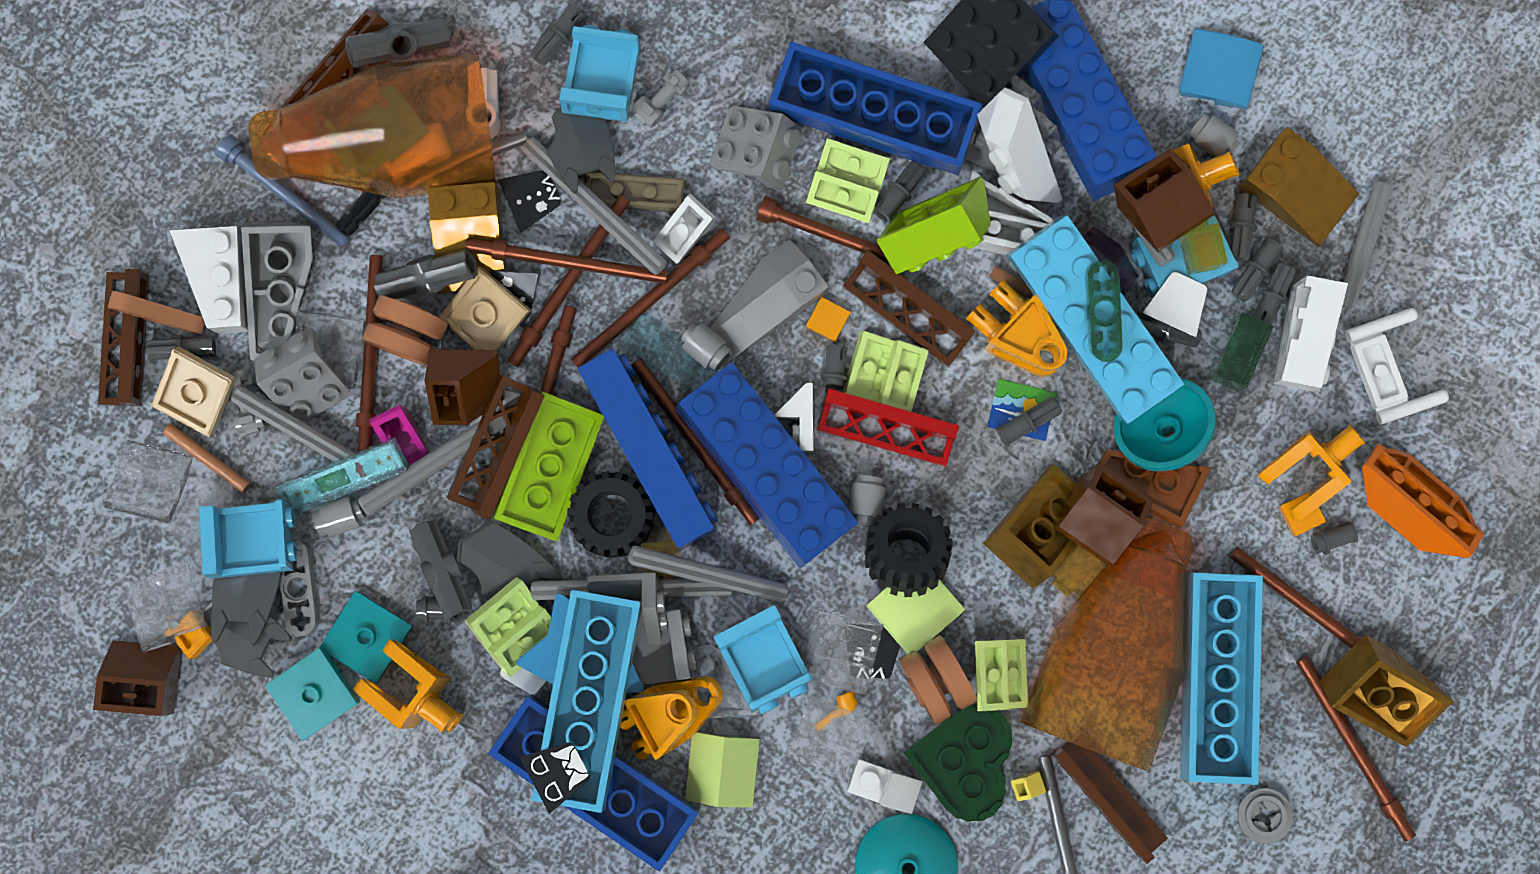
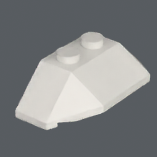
M1004 88L977 114L990 151L989 158L995 165L999 176L998 183L1005 192L1009 194L1014 193L1025 200L1058 203L1062 200V196L1029 98Z

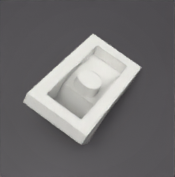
M689 194L653 242L678 264L685 258L699 238L712 229L715 216Z
M806 383L774 416L777 420H799V425H793V440L799 445L803 453H813V383Z
M858 759L847 792L878 802L881 806L912 814L923 781Z

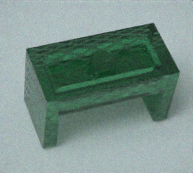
M1244 312L1234 318L1232 322L1234 328L1216 369L1210 372L1208 379L1237 392L1248 387L1274 327Z

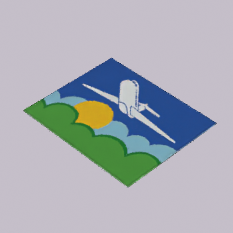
M998 379L987 427L996 429L998 426L1000 427L1021 415V410L1028 411L1050 397L1056 399L1057 393ZM1050 421L1036 428V433L1031 431L1024 436L1046 441Z

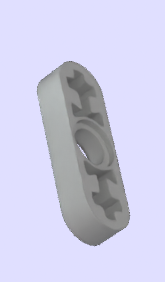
M291 539V541H296L297 549L302 550V556H299L297 559V568L305 567V573L294 572L288 574V571H284L281 574L280 585L285 625L292 635L309 636L319 626L311 549L306 542ZM296 578H302L307 584L306 593L299 598L294 597L289 589L290 583ZM309 600V607L302 606V612L305 617H310V623L305 624V630L302 631L301 626L294 623L295 619L300 618L299 607L292 608L291 602L303 603Z

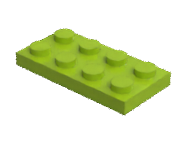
M540 391L545 397L503 489L492 518L558 542L567 518V508H570L571 505L569 500L571 495L577 491L576 487L582 478L604 416Z

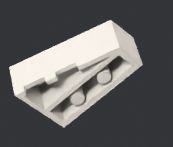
M972 171L969 181L977 177H980L981 175ZM984 180L991 225L983 236L984 240L974 248L1006 255L1050 224L1054 219L1031 205H1026L1009 195L1001 187L997 188Z
M237 226L170 230L206 327L217 334L248 332L241 229Z
M1306 276L1290 287L1273 384L1314 392L1327 383L1330 374L1328 361L1335 344V333L1348 283Z

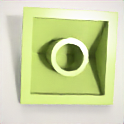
M696 732L691 738L685 799L715 807H753L760 739Z

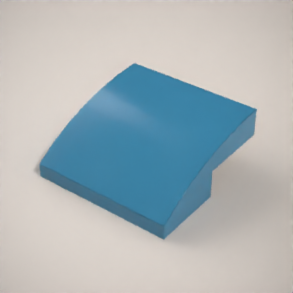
M1195 29L1179 88L1180 95L1213 100L1215 105L1248 109L1264 45L1232 35Z

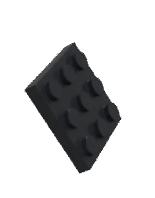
M961 0L923 43L976 101L982 103L984 108L1004 88L1010 89L1059 35L1025 0Z

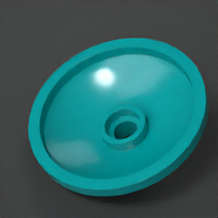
M1181 379L1185 385L1129 424L1120 420L1116 414L1114 436L1123 455L1136 466L1151 471L1178 469L1197 459L1211 443L1216 430L1215 408L1211 399L1201 387L1191 381ZM1168 432H1175L1171 437H1165Z
M915 814L892 815L877 822L862 838L855 859L856 874H903L901 868L905 863H912L914 865L912 874L958 873L956 851L948 835L933 821Z

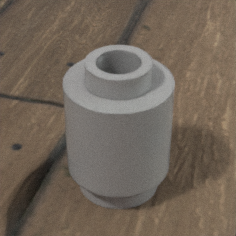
M1205 112L1188 133L1195 138L1194 143L1213 157L1221 156L1229 151L1232 155L1241 143L1236 139L1239 132L1214 114L1211 117Z
M703 323L697 327L692 324L681 337V340L684 342L682 350L706 369L712 368L715 372L724 365L732 353V350L727 347L728 342Z
M857 475L856 482L852 484L848 510L859 522L858 525L873 526L874 518L878 514L882 516L886 488L883 487L884 479L870 475Z
M351 495L319 505L318 510L312 511L313 522L318 534L321 537L325 535L333 537L362 527V519L366 518V514L358 502L359 499L354 500Z

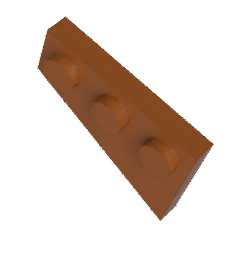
M1110 449L1103 453L1099 461L1154 500L1150 509L1151 514L1178 528L1184 526L1211 470V467L1189 465L1169 471L1146 470L1130 462L1121 451Z

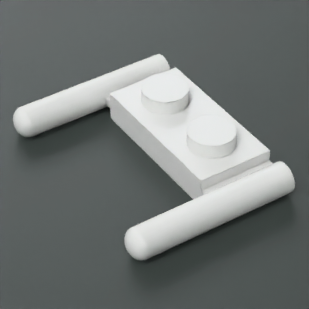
M1408 308L1345 330V336L1351 345L1352 355L1380 425L1446 403L1449 400V394L1445 390H1439L1410 401L1407 399L1409 396L1383 331L1415 321L1418 318V313L1414 308Z

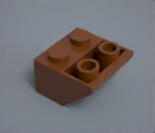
M1171 148L1114 185L1117 208L1157 252L1214 216V211L1192 170Z
M429 350L424 381L433 425H468L483 415L501 375L498 350ZM503 391V394H502V396H501V400H502V401L504 400V396H505L504 391Z
M1099 462L1078 478L1055 529L1107 565L1112 566L1144 526L1154 500Z
M113 640L97 674L93 710L155 716L174 714L181 648L172 645Z

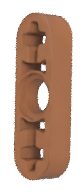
M112 291L107 307L118 312L202 335L205 324L201 316L116 291Z

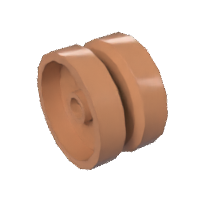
M380 295L374 306L373 313L379 319L389 323L390 326L368 323L361 340L393 355L427 367L429 350L436 349L432 345L420 340V337L434 341L443 340L449 324L418 306Z
M941 635L925 643V653L931 663L930 666H927L922 656L914 650L898 658L908 678L906 681L920 706L926 709L935 725L951 717V708L944 695L949 694L954 704L962 710L977 702L972 686Z

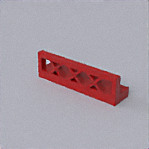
M828 389L817 431L946 467L959 425ZM830 408L844 410L851 423L840 429L827 426L826 422ZM851 413L861 415V417L854 420ZM867 418L877 420L883 432L869 438L863 436L857 424ZM883 422L893 424L894 426L886 429ZM853 426L857 434L845 430ZM899 427H904L910 430L915 441L905 447L895 445L889 433ZM915 431L925 433L927 435L919 439ZM886 436L889 443L877 439ZM932 436L946 439L942 458L929 455L922 442ZM915 445H918L921 452L912 450L910 448L914 447Z

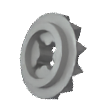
M1270 788L1254 789L1249 794L1243 796L1242 802L1237 808L1238 825L1248 838L1258 843L1269 844L1277 842L1289 832L1292 826L1293 811L1289 801L1280 792ZM1260 803L1266 810L1278 811L1268 817V827L1261 820H1252V818H1255V815L1260 813Z

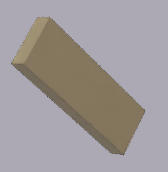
M602 172L585 173L584 184L609 208H611L618 196L621 195L630 201L626 208L628 210L675 213L684 200V178L615 173V182L610 183Z

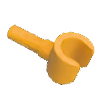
M853 691L836 697L839 707L815 722L819 729L835 718L856 709L858 702Z

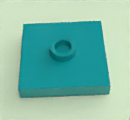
M354 591L321 646H323L328 655L373 683L378 684L393 661L382 651L385 644L390 638L403 644L414 625L359 591Z
M323 646L265 685L302 741L308 739L360 703V700Z

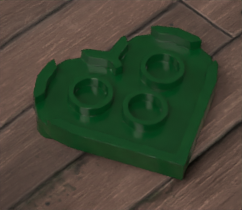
M977 704L971 705L964 710L960 709L903 752L944 808L955 818L967 822L983 821L993 816L1003 805V799L1006 794V779L1000 766L1009 757V751L1012 746V730L1007 719L997 710L977 711Z

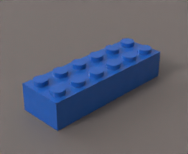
M1045 0L1031 7L1059 37L1024 74L1092 201H1096L1115 192L1114 185L1157 156L1072 1Z
M790 42L769 101L770 112L784 114L793 122L957 176L960 174L978 122L977 114L982 108V103L795 42Z
M612 348L578 367L580 375L677 548L682 551L716 532L713 524L718 522V519L709 503L701 504L696 496L702 491L692 473L684 474L680 465L685 463L675 443L672 442L668 445L663 436L669 432L657 412L653 415L650 414L647 407L652 405V402L642 384L634 385L631 378L636 374L625 354L623 353L618 356Z
M732 362L678 402L675 411L734 486L742 493L748 504L799 568H802L859 523Z
M529 695L516 711L488 755L534 786L519 757L541 751L549 706L535 696ZM617 752L615 753L605 810L602 813L566 807L659 872L700 812L699 808Z

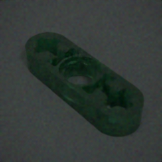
M1097 260L1088 266L1085 273L1088 344L1093 357L1103 362H1110L1119 357L1123 348L1119 271L1112 262ZM1100 266H1104L1106 272H1111V279L1105 280V291L1113 290L1112 297L1098 295L1093 298L1094 290L1101 292L1100 281L1093 279V274L1099 272ZM1101 301H1108L1113 306V315L1106 321L1098 320L1094 314L1095 306ZM1095 325L1101 327L1114 325V331L1107 330L1108 341L1115 344L1114 348L1108 350V355H1104L1102 350L1097 349V343L1103 342V331L1095 332Z

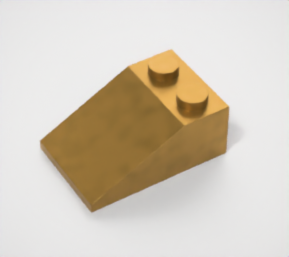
M1288 127L1274 139L1238 187L1244 193L1249 194L1250 197L1251 195L1257 196L1260 205L1318 247L1321 246L1359 195L1350 183L1313 145Z
M495 182L428 188L429 216L435 257L464 250L467 238L494 242V239L504 241L501 193ZM472 253L476 258L477 268L483 267L488 273L491 271L506 272V261L491 259L490 255ZM467 281L448 285L440 290V293H457Z
M1054 463L1024 494L983 542L991 552L1032 589L1051 577L1076 545L1074 541L1055 529L1076 483Z
M1366 634L1320 680L1333 708L1405 747L1409 746L1454 702L1447 693L1395 651Z

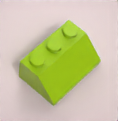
M981 176L901 210L895 215L876 241L896 274L909 270L910 273L918 271L930 260L935 258L937 261L945 260L953 255L955 250L965 247L966 250L974 248L984 240L983 236L990 227L991 222L983 178Z

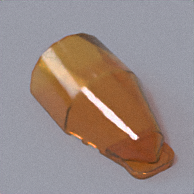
M478 53L377 64L284 108L256 113L249 122L253 164L256 171L266 179L295 178L396 199L428 195V188L496 183Z
M1147 517L1142 529L1112 566L1106 563L1094 576L1095 578L1054 626L1028 697L1027 708L1023 710L1020 723L1150 772L1184 677L1187 565L1193 550V542L1188 533Z

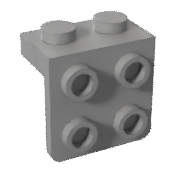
M732 106L726 115L710 164L716 170L755 177L769 188L782 191L785 179L790 172L794 153L800 143L803 129L781 113Z
M312 327L302 333L292 335L286 342L273 349L264 351L259 357L254 359L256 384L278 408L302 422L332 407L350 395L349 387L322 357L319 335Z
M637 571L632 574L618 575L602 573L587 578L588 593L642 602L641 616L644 619L648 645L662 644V631H668L667 610H665L664 591L659 592L656 572L646 573Z
M682 610L666 612L668 631H662V644L648 645L644 619L641 616L632 663L643 685L692 678L691 671L697 670L694 650H688L686 637L692 636L689 616H683Z

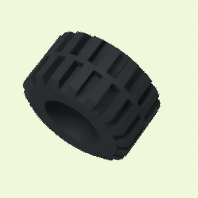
M609 471L601 472L599 475L593 474L587 477L588 480L586 482H581L576 487L578 488L576 493L571 495L569 500L571 505L570 508H567V515L570 520L568 522L569 528L572 530L576 541L589 552L607 558L627 556L632 546L641 547L643 542L647 541L650 537L649 533L655 523V508L644 487L631 476L629 477L621 472L611 473ZM604 496H620L628 502L631 508V521L627 528L619 534H603L593 524V508Z
M905 503L897 504L896 510H893L890 506L884 509L883 516L878 514L874 518L873 526L870 525L864 553L865 567L870 568L869 576L872 580L879 579L877 586L882 590L886 587L891 588L890 594L897 596L898 591L904 592V597H912V593L916 591L919 596L926 594L927 587L933 590L938 586L939 580L942 581L946 575L953 547V539L949 538L951 531L948 526H943L944 519L940 515L932 516L933 510L927 506L925 510L918 509L919 504L912 503L911 508H906ZM898 540H913L925 549L927 555L917 561H905L895 556L889 546Z

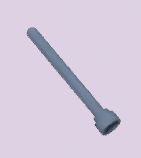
M229 134L218 144L215 155L223 162H230L232 165L238 164L339 246H345L348 243L349 238L342 230L245 154L246 149L243 148V143L235 136Z

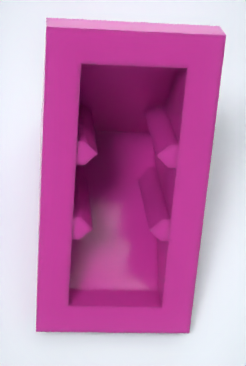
M398 405L369 419L371 426L384 446L390 443L395 444L404 462L403 466L398 467L399 470L412 465L429 454L414 419L407 408Z

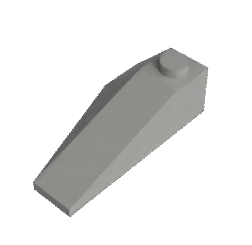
M246 221L241 227L250 360L256 359L268 349L281 345L291 337L313 260L311 225L286 221Z
M790 239L761 259L710 328L728 342L727 347L732 350L730 357L721 368L813 305L821 297L828 294L829 287L811 261Z

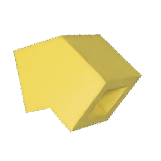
M1038 770L1011 780L1017 801L1032 799L1046 793Z

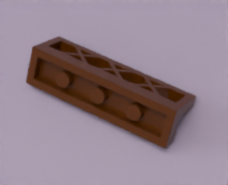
M367 8L281 108L299 121L318 139H321L329 130L324 122L331 119L335 123L389 61L369 64V68L364 74L353 75V67L350 64L345 47L346 37L382 30L389 24L379 14ZM401 35L393 40V49H397L403 44L404 38ZM347 81V94L342 99L331 100V88L334 84ZM314 107H325L326 118L316 128L306 117Z
M869 250L860 259L859 265L842 286L919 346L929 350L928 353L947 367L951 365L975 333L967 324L902 275L896 274L890 266ZM865 271L875 279L877 291L863 293L853 284L861 273ZM880 283H881L882 285H884L886 288H888L889 290H882V291H881ZM896 294L902 300L903 311L894 313L886 311L883 308L882 296ZM877 296L878 304L869 297ZM907 304H909L915 310L907 311ZM917 314L925 316L928 319L929 332L916 333L910 329L908 316ZM904 316L905 324L898 320L896 317ZM933 323L942 330L934 331ZM948 334L959 342L948 357L936 348V335ZM929 336H930V338H931V344H930L929 342H927L925 339H923L922 337H929Z
M125 269V273L106 272L98 404L141 406L146 320L123 313L120 335L113 328V319L121 312L107 307L111 293L115 291L116 281H125V294L148 300L149 275L139 269ZM112 335H114V336L116 337V339H115L113 342H112ZM118 345H120L119 368L111 361V352ZM110 367H111L112 370L114 371L111 375H110ZM118 377L117 398H108L109 385Z
M502 374L500 375L449 490L448 500L472 508L477 515L491 519L545 395L534 387ZM506 385L522 391L516 404L504 408L501 396ZM498 405L500 410L495 412V409ZM512 412V415L509 419L507 414ZM503 416L506 424L504 433L491 439L487 430L490 421ZM485 436L486 441L481 443L483 437ZM499 443L495 451L493 445ZM489 447L493 456L490 464L477 469L473 460L476 452ZM471 466L473 472L468 473L469 468ZM485 474L483 480H481L480 475ZM476 478L479 489L474 500L458 494L464 482Z
M1075 732L1054 750L1051 755L1138 858L1148 864L1155 858L1152 852L1168 839L1167 836L1082 736Z

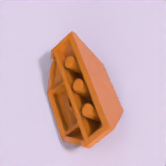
M1378 444L1362 466L1368 507L1420 551L1463 558L1471 557L1484 533L1480 527L1475 525L1473 516L1461 497L1409 453L1388 449Z

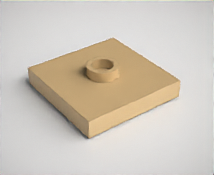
M478 267V275L474 279L467 280L438 318L446 321L449 324L448 328L474 350L499 351L531 312V309L483 267Z
M178 346L172 350L151 406L207 437H211L215 434L237 377Z

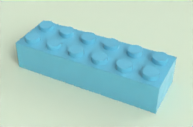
M1061 215L1006 254L1033 295H1036L1043 304L1054 325L1120 420L1129 424L1185 385L1068 215Z
M1213 573L1185 574L1180 779L1185 781L1258 785L1263 576Z
M571 590L541 751L566 743L573 744L589 773V780L560 806L602 813L605 810L641 618L642 602ZM534 786L531 800L542 802Z

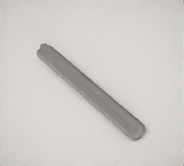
M632 546L628 555V562L634 566L774 601H785L788 593V586L781 582L639 546Z

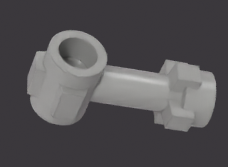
M675 69L671 74L668 72L663 77L666 84L650 100L644 95L633 105L631 110L635 113V118L644 126L646 124L650 128L656 126L664 116L660 108L675 93L682 96L687 91L685 87L689 84V81L678 70Z
M248 370L229 373L237 377L232 391L236 390L239 386L249 390L248 387L254 385L253 377L249 376ZM240 406L241 413L233 415L234 425L239 434L245 433L250 435L260 432V428L266 427V421Z

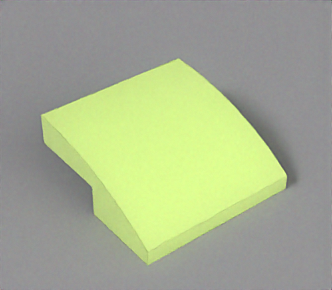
M827 138L806 203L869 223L891 158Z
M860 331L847 373V382H845L842 392L911 412L929 350L900 340L893 341L866 331Z
M940 580L936 588L931 590L927 587L926 594L921 596L918 595L917 591L912 593V597H904V592L899 591L897 596L890 594L891 588L886 587L866 605L906 653L913 650L918 652L925 646V643L932 640L965 611L963 606Z
M516 577L469 616L465 622L500 668L509 677H512L522 668L516 664V661L548 635L551 616L545 608L539 606L537 601L532 599L531 592L523 580Z
M1025 639L975 641L977 711L1028 708Z

